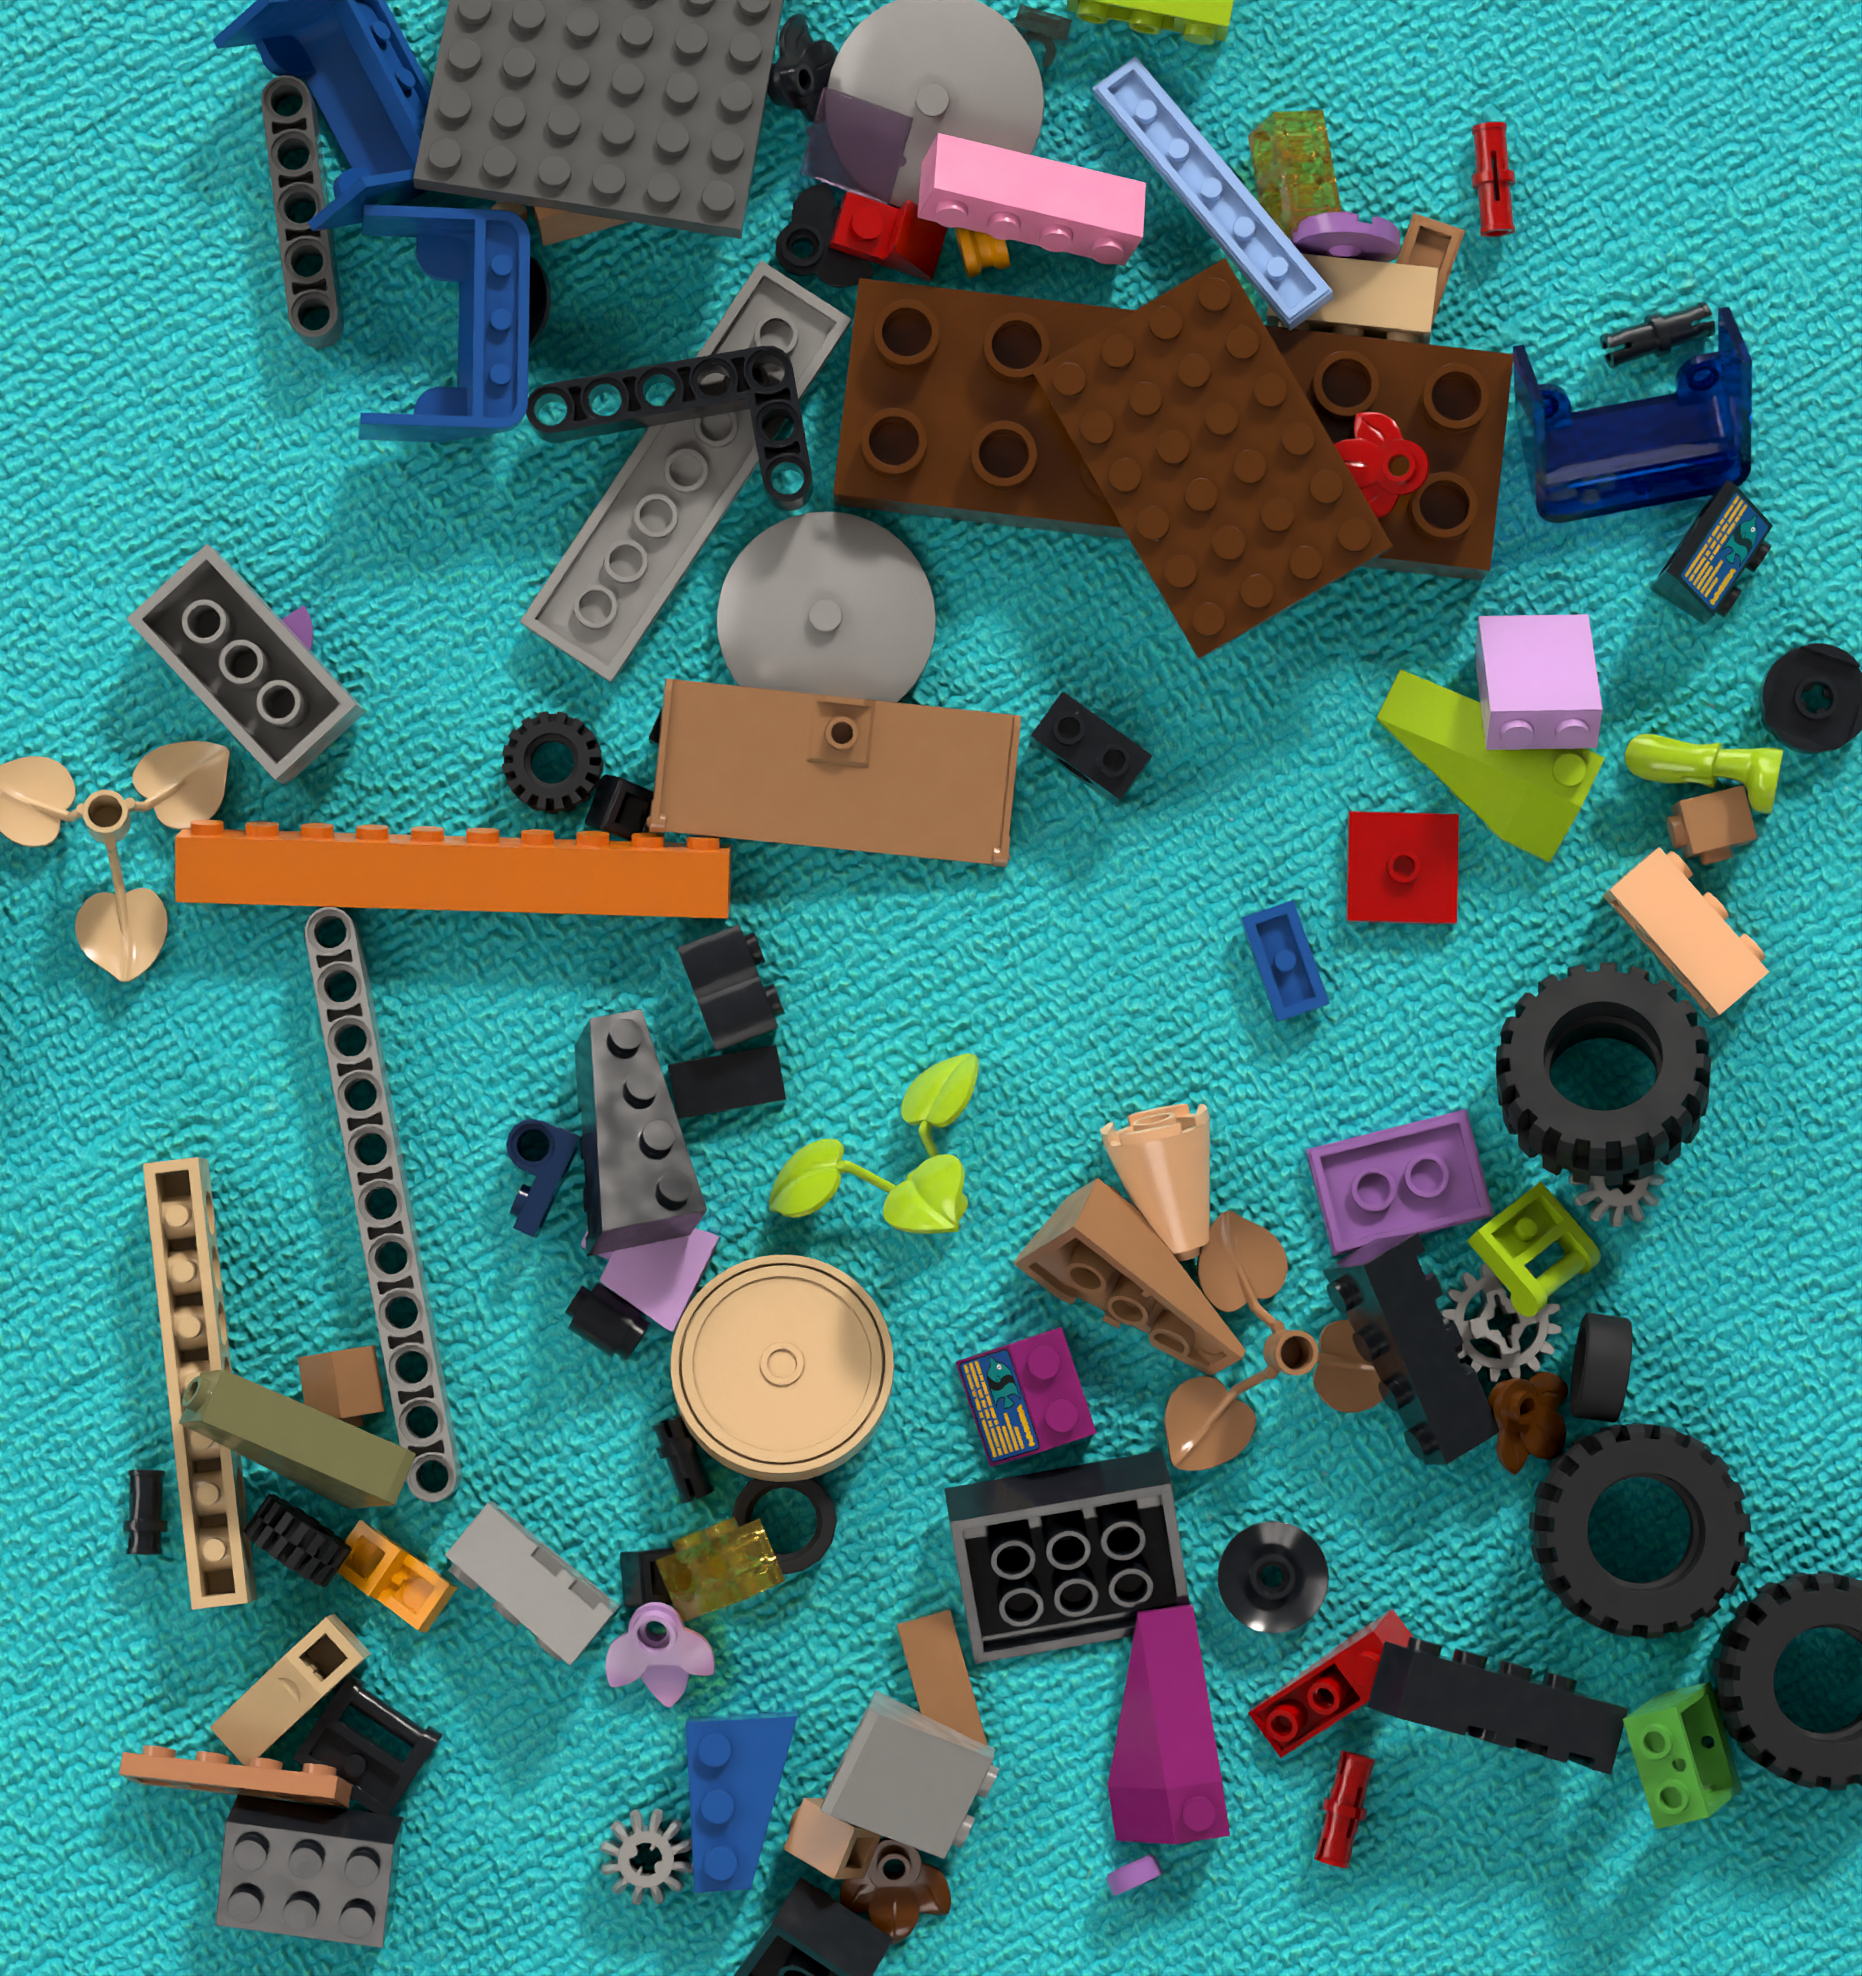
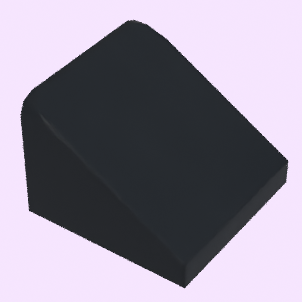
M605 774L601 778L585 818V825L602 832H607L625 841H631V836L634 833H652L649 832L647 818L650 816L651 800L653 799L654 792L621 777Z
M687 1546L620 1553L623 1601L626 1607H640L651 1602H661L667 1605L692 1602Z

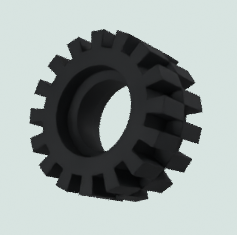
M546 711L538 713L539 716L533 719L527 717L521 721L522 725L517 730L513 729L508 736L510 738L508 745H504L503 748L504 764H502L507 784L522 802L538 812L542 810L547 811L548 814H558V811L566 810L570 812L575 810V806L581 802L586 803L591 798L590 794L595 788L598 789L601 782L600 775L601 771H603L604 761L602 760V751L598 741L582 721L569 717L567 713L557 711V714H549ZM550 742L564 744L572 751L574 756V767L571 774L564 781L555 784L539 780L532 770L534 753L540 746Z
M271 1493L266 1497L243 1530L249 1539L254 1541L261 1549L266 1550L275 1560L278 1559L284 1563V1566L296 1571L301 1577L309 1579L314 1584L325 1588L352 1551L351 1547L342 1538L333 1534L332 1530L320 1524L317 1519L312 1516L310 1517L297 1506L294 1507L287 1500Z

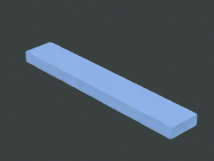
M1136 56L1092 88L1094 97L1289 331L1334 299L1331 288Z

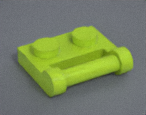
M1541 1181L1467 1240L1470 1246L1511 1292L1510 1299L1515 1310L1526 1317H1532L1545 1308L1548 1297L1576 1274H1585L1598 1265L1601 1256L1596 1244ZM1557 1241L1564 1249V1256L1535 1279L1525 1266Z

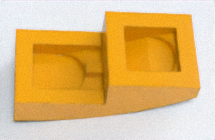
M359 1520L345 1540V1543L351 1547L352 1551L337 1572L366 1595L379 1600L415 1629L427 1633L458 1587L365 1521Z

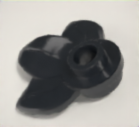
M795 14L787 20L779 34L781 57L771 66L767 92L775 105L779 107L785 106L789 110L799 109L808 122L822 123L827 120V88L838 51L829 41L818 40L814 42L804 14Z
M826 182L806 189L797 197L793 204L792 223L787 225L777 238L776 256L780 265L793 275L809 276L815 274L821 281L831 287L845 288L858 285L859 278H871L873 276V269L865 259L828 247L840 206L835 207L832 190ZM801 241L810 243L813 247L812 254L807 258L795 256L792 249L796 243Z

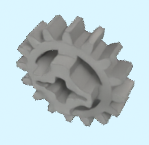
M1487 1264L1480 1265L1481 1279L1476 1280L1468 1272L1463 1273L1460 1276L1461 1282L1465 1287L1463 1292L1449 1289L1445 1294L1455 1303L1453 1310L1439 1311L1451 1323L1457 1325L1464 1342L1462 1344V1352L1458 1354L1459 1359L1465 1356L1469 1358L1470 1362L1468 1365L1475 1369L1476 1373L1482 1367L1487 1368V1379L1489 1382H1497L1501 1369L1506 1370L1510 1379L1520 1378L1519 1366L1522 1364L1532 1372L1539 1370L1540 1365L1535 1355L1538 1352L1552 1355L1555 1351L1545 1341L1546 1336L1561 1333V1327L1549 1323L1548 1315L1560 1310L1559 1304H1547L1536 1315L1526 1317L1515 1310L1511 1300L1506 1296L1505 1289L1502 1288L1504 1284L1494 1275V1272ZM1527 1269L1533 1275L1534 1271ZM1480 1291L1481 1306L1473 1319L1464 1321V1314L1469 1301ZM1498 1306L1501 1314H1510L1513 1320L1512 1325L1505 1327L1506 1336L1503 1338L1499 1330H1489L1487 1326V1320L1495 1317L1494 1307ZM1536 1323L1535 1333L1530 1344L1520 1353V1336L1527 1325ZM1480 1338L1493 1346L1498 1359L1481 1354L1472 1346L1469 1340Z

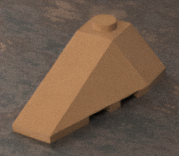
M1099 1178L1069 1195L1020 1252L1014 1262V1265L1057 1298L1073 1305L1077 1297L1105 1311L1106 1313L1102 1321L1116 1328H1119L1122 1322L1148 1333L1149 1341L1153 1347L1210 1376L1241 1360L1246 1351L1143 1214L1125 1200L1116 1189L1106 1185Z

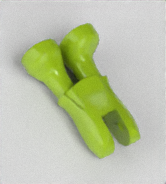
M1640 734L1630 741L1625 750L1624 757L1630 772L1640 778L1670 784L1697 783L1713 789L1716 786L1718 777L1742 782L1748 789V799L1752 809L1760 813L1771 814L1784 750L1777 748L1723 749L1721 742L1693 744L1656 734Z

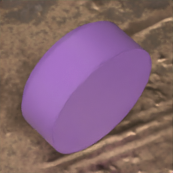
M1151 1853L1106 1874L1107 1877L1105 1879L1112 1895L1116 1896L1164 1872L1157 1856Z

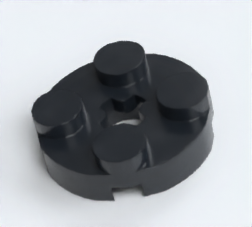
M1812 643L1790 650L1770 666L1761 682L1759 706L1763 727L1782 745L1799 753L1817 755L1836 751L1862 730V672L1859 669L1861 666L1848 652L1829 644ZM1814 684L1823 687L1822 697L1829 700L1828 708H1818L1815 714L1806 710L1807 703L1801 700L1802 691H1811Z

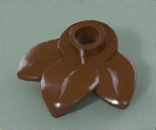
M1541 1371L1529 1380L1512 1378L1508 1381H1501L1492 1389L1488 1403L1500 1428L1496 1453L1499 1462L1510 1474L1516 1475L1522 1469L1529 1454L1540 1459L1551 1460L1562 1452L1567 1431L1564 1419L1557 1411L1565 1401L1569 1389L1561 1377L1553 1373Z
M884 1837L879 1840L865 1877L863 1879H843L840 1887V1904L854 1913L868 1911L870 1922L893 1938L891 1944L895 1945L911 1934L918 1922L919 1912L932 1915H947L951 1907V1893L943 1872L939 1868L921 1861L918 1849ZM891 1859H898L904 1864L903 1868L898 1872H889L883 1866Z

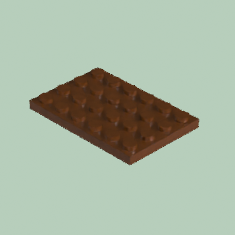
M1226 258L1032 370L1033 375L1198 660L1215 652L1393 548L1384 529Z

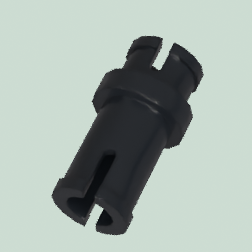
M681 1414L673 1416L671 1420L667 1418L652 1425V1429L655 1431L660 1446L656 1447L660 1459L666 1458L680 1495L681 1504L693 1501L694 1497L699 1499L714 1492V1487L709 1481L696 1447L698 1442L689 1432Z
M129 1470V1520H123V1532H128L126 1554L162 1555V1533L168 1532V1521L162 1520L163 1477H165V1471Z

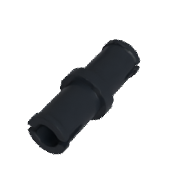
M1700 302L1695 306L1665 316H1661L1656 312L1647 315L1643 323L1610 334H1602L1600 336L1602 350L1624 344L1623 349L1604 354V359L1610 368H1615L1620 364L1651 354H1655L1656 357H1662L1670 354L1672 347L1706 336H1713L1715 334L1714 320L1691 325L1693 321L1711 316L1712 312L1706 302Z

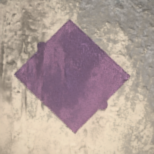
M824 87L814 123L806 129V133L810 137L800 174L877 202L889 204L899 168L907 163V159L903 154L913 117L835 89Z

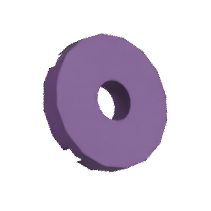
M1353 212L1322 213L1305 218L1298 223V228L1294 227L1290 232V241L1302 254L1388 263L1396 259L1400 252V232L1392 222L1378 216L1372 217V224L1359 222V214H1353Z

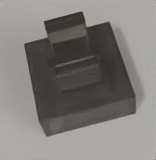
M1020 4L1014 27L1019 33L1023 34L1021 36L1027 45L1037 42L1044 46L1046 54L1043 58L1042 67L1049 69L1056 58L1055 44L1063 47L1067 46L1072 30V20Z

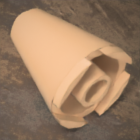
M1188 1104L1170 1105L1128 1115L1129 1126L1118 1131L1115 1129L1114 1121L1106 1124L1100 1129L1102 1143L1132 1205L1143 1214L1178 1261L1189 1260L1199 1256L1200 1247L1209 1242L1210 1117L1206 1105L1199 1104L1196 1114H1190Z

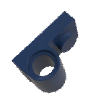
M536 1119L523 1120L513 1127L506 1143L508 1156L516 1166L536 1176L532 1187L525 1184L521 1186L513 1202L510 1214L518 1217L513 1226L514 1229L538 1238L580 1147V1136L561 1127L557 1128L547 1122ZM541 1131L549 1139V1151L543 1159L530 1162L521 1153V1141L529 1132Z

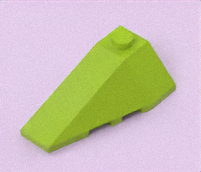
M1401 669L1376 717V720L1421 764H1425L1450 788L1449 791L1459 801L1464 802L1487 824L1486 827L1500 840L1547 863L1551 862L1580 811L1605 759L1586 748L1486 750L1480 702Z

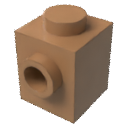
M1744 785L1681 800L1671 806L1673 816L1667 817L1668 834L1674 849L1682 848L1684 860L1700 856L1702 865L1733 858L1732 848L1749 844L1757 839Z
M375 1345L298 1357L305 1405L355 1427L364 1426V1414L385 1411L382 1395L383 1383L379 1375Z
M804 1798L801 1806L792 1815L789 1824L790 1833L783 1849L833 1879H863L882 1835L821 1812L820 1808L824 1798Z

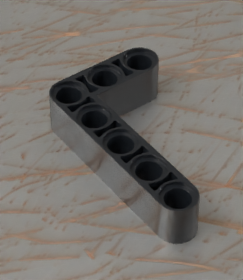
M758 346L555 382L537 387L528 397L526 415L530 425L540 439L549 443L567 442L750 409L761 475L768 501L780 510L795 511L807 504L813 493L812 471L793 366L789 356L778 347ZM765 364H775L784 371V376L777 385L764 387L754 380L756 370ZM712 373H720L730 380L728 390L717 397L708 396L700 390L702 380ZM657 383H667L676 390V394L669 404L654 406L646 400L648 389ZM605 392H612L621 398L619 409L609 416L598 415L592 410L594 399ZM559 402L567 408L565 418L554 426L541 423L538 420L540 409L547 403ZM775 417L789 419L794 425L792 434L781 441H774L763 433L765 424ZM793 470L803 477L804 482L796 493L782 494L773 487L775 477L782 471Z

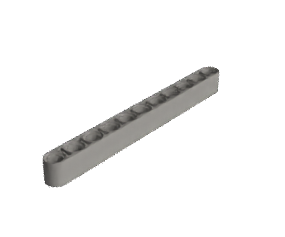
M324 907L316 910L308 918L305 925V940L398 1438L401 1447L416 1453L406 1477L410 1491L418 1499L425 1502H437L450 1497L458 1489L462 1479V1470L362 937L357 922L350 915L335 907ZM332 919L343 921L346 927L344 941L335 948H325L319 939L321 927ZM341 973L352 974L356 981L354 996L345 1002H335L329 993L332 979ZM351 1027H361L367 1037V1044L364 1050L356 1056H345L339 1046L342 1033ZM369 1080L376 1088V1101L369 1109L357 1111L349 1100L350 1091L356 1083ZM379 1134L386 1142L387 1153L380 1163L367 1165L361 1159L360 1145L367 1136ZM388 1188L397 1198V1208L391 1217L380 1220L370 1210V1199L377 1190ZM392 1242L401 1244L407 1252V1263L396 1274L387 1273L380 1264L382 1249ZM403 1296L412 1299L418 1309L416 1321L405 1329L397 1327L390 1317L392 1303ZM411 1351L421 1353L428 1363L426 1376L417 1383L407 1381L400 1371L402 1358ZM419 1406L432 1408L438 1417V1427L430 1437H421L411 1428L410 1417ZM430 1460L442 1463L448 1471L447 1485L440 1492H432L426 1489L420 1479L422 1467Z

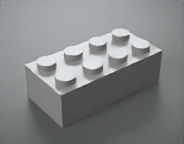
M206 544L126 618L276 781L284 785H288L366 712L230 563L209 544Z

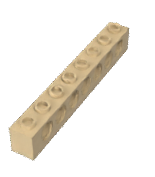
M194 1157L143 1164L191 1607L194 1610L249 1603L257 1599L251 1539L243 1531L249 1521L241 1455L179 1424L185 1407L182 1406L183 1395L195 1377L199 1376L201 1372L221 1369L232 1373L209 1161L205 1158Z

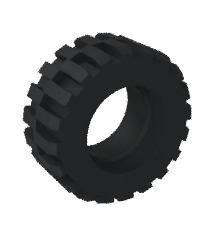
M1600 962V971L1586 972L1584 964L1567 968V978L1558 981L1557 977L1551 974L1539 981L1538 995L1535 997L1532 993H1525L1515 1004V1017H1507L1500 1032L1501 1045L1496 1050L1498 1103L1502 1106L1503 1121L1509 1134H1518L1519 1148L1529 1158H1535L1538 1154L1542 1155L1543 1169L1556 1176L1564 1168L1572 1171L1573 1182L1587 1185L1590 1184L1591 1176L1605 1177L1606 1186L1623 1184V1174L1632 1172L1635 1173L1638 1180L1654 1174V1162L1660 1159L1664 1165H1670L1681 1155V1143H1692L1700 1130V1117L1706 1115L1709 1102L1711 1057L1708 1056L1709 1040L1705 1027L1697 1025L1698 1013L1688 1000L1676 1002L1677 989L1664 979L1660 980L1657 985L1650 983L1649 971L1633 966L1630 974L1617 972V963ZM1610 1038L1631 1044L1642 1051L1655 1066L1656 1081L1642 1098L1631 1105L1615 1110H1592L1570 1102L1554 1088L1550 1079L1551 1066L1564 1051L1577 1043L1589 1039Z
M1641 1423L1615 1424L1600 1428V1431L1594 1434L1583 1435L1572 1442L1573 1447L1564 1455L1558 1454L1548 1466L1551 1471L1545 1481H1539L1534 1494L1535 1497H1538L1535 1512H1530L1529 1529L1533 1530L1534 1544L1530 1545L1534 1562L1539 1563L1543 1572L1541 1578L1549 1591L1556 1594L1566 1609L1587 1623L1612 1634L1628 1638L1630 1636L1653 1639L1663 1638V1634L1670 1632L1680 1634L1694 1628L1693 1622L1703 1616L1710 1618L1721 1608L1718 1602L1725 1593L1733 1594L1740 1582V1579L1735 1577L1741 1563L1747 1564L1750 1548L1745 1547V1532L1751 1531L1750 1514H1746L1743 1511L1741 1500L1745 1499V1495L1739 1482H1734L1728 1474L1729 1466L1719 1455H1713L1705 1448L1706 1444L1693 1436L1685 1435L1676 1431V1429L1659 1425ZM1633 1477L1652 1478L1670 1487L1684 1503L1690 1521L1688 1545L1678 1565L1667 1575L1657 1580L1643 1583L1623 1581L1607 1572L1599 1564L1591 1550L1587 1530L1589 1516L1598 1497L1613 1484Z
M1818 1571V1574L1801 1572L1787 1575L1786 1580L1779 1583L1769 1582L1756 1590L1758 1596L1750 1602L1743 1600L1734 1610L1733 1614L1737 1618L1730 1629L1723 1627L1717 1641L1723 1645L1720 1657L1713 1658L1712 1675L1717 1677L1718 1689L1714 1690L1718 1709L1722 1710L1725 1717L1723 1725L1730 1737L1741 1745L1742 1752L1752 1761L1780 1778L1811 1789L1813 1787H1823L1829 1791L1846 1790L1847 1785L1854 1783L1862 1786V1712L1854 1721L1838 1731L1828 1733L1811 1732L1798 1727L1784 1715L1777 1704L1774 1693V1672L1778 1659L1788 1643L1800 1633L1820 1627L1836 1628L1850 1634L1862 1644V1580L1836 1573Z

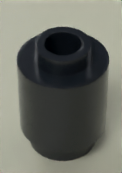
M599 1282L592 1291L582 1286L565 1311V1314L573 1318L568 1327L569 1330L609 1356L613 1357L616 1353L625 1360L633 1353L651 1324L640 1316L642 1311Z

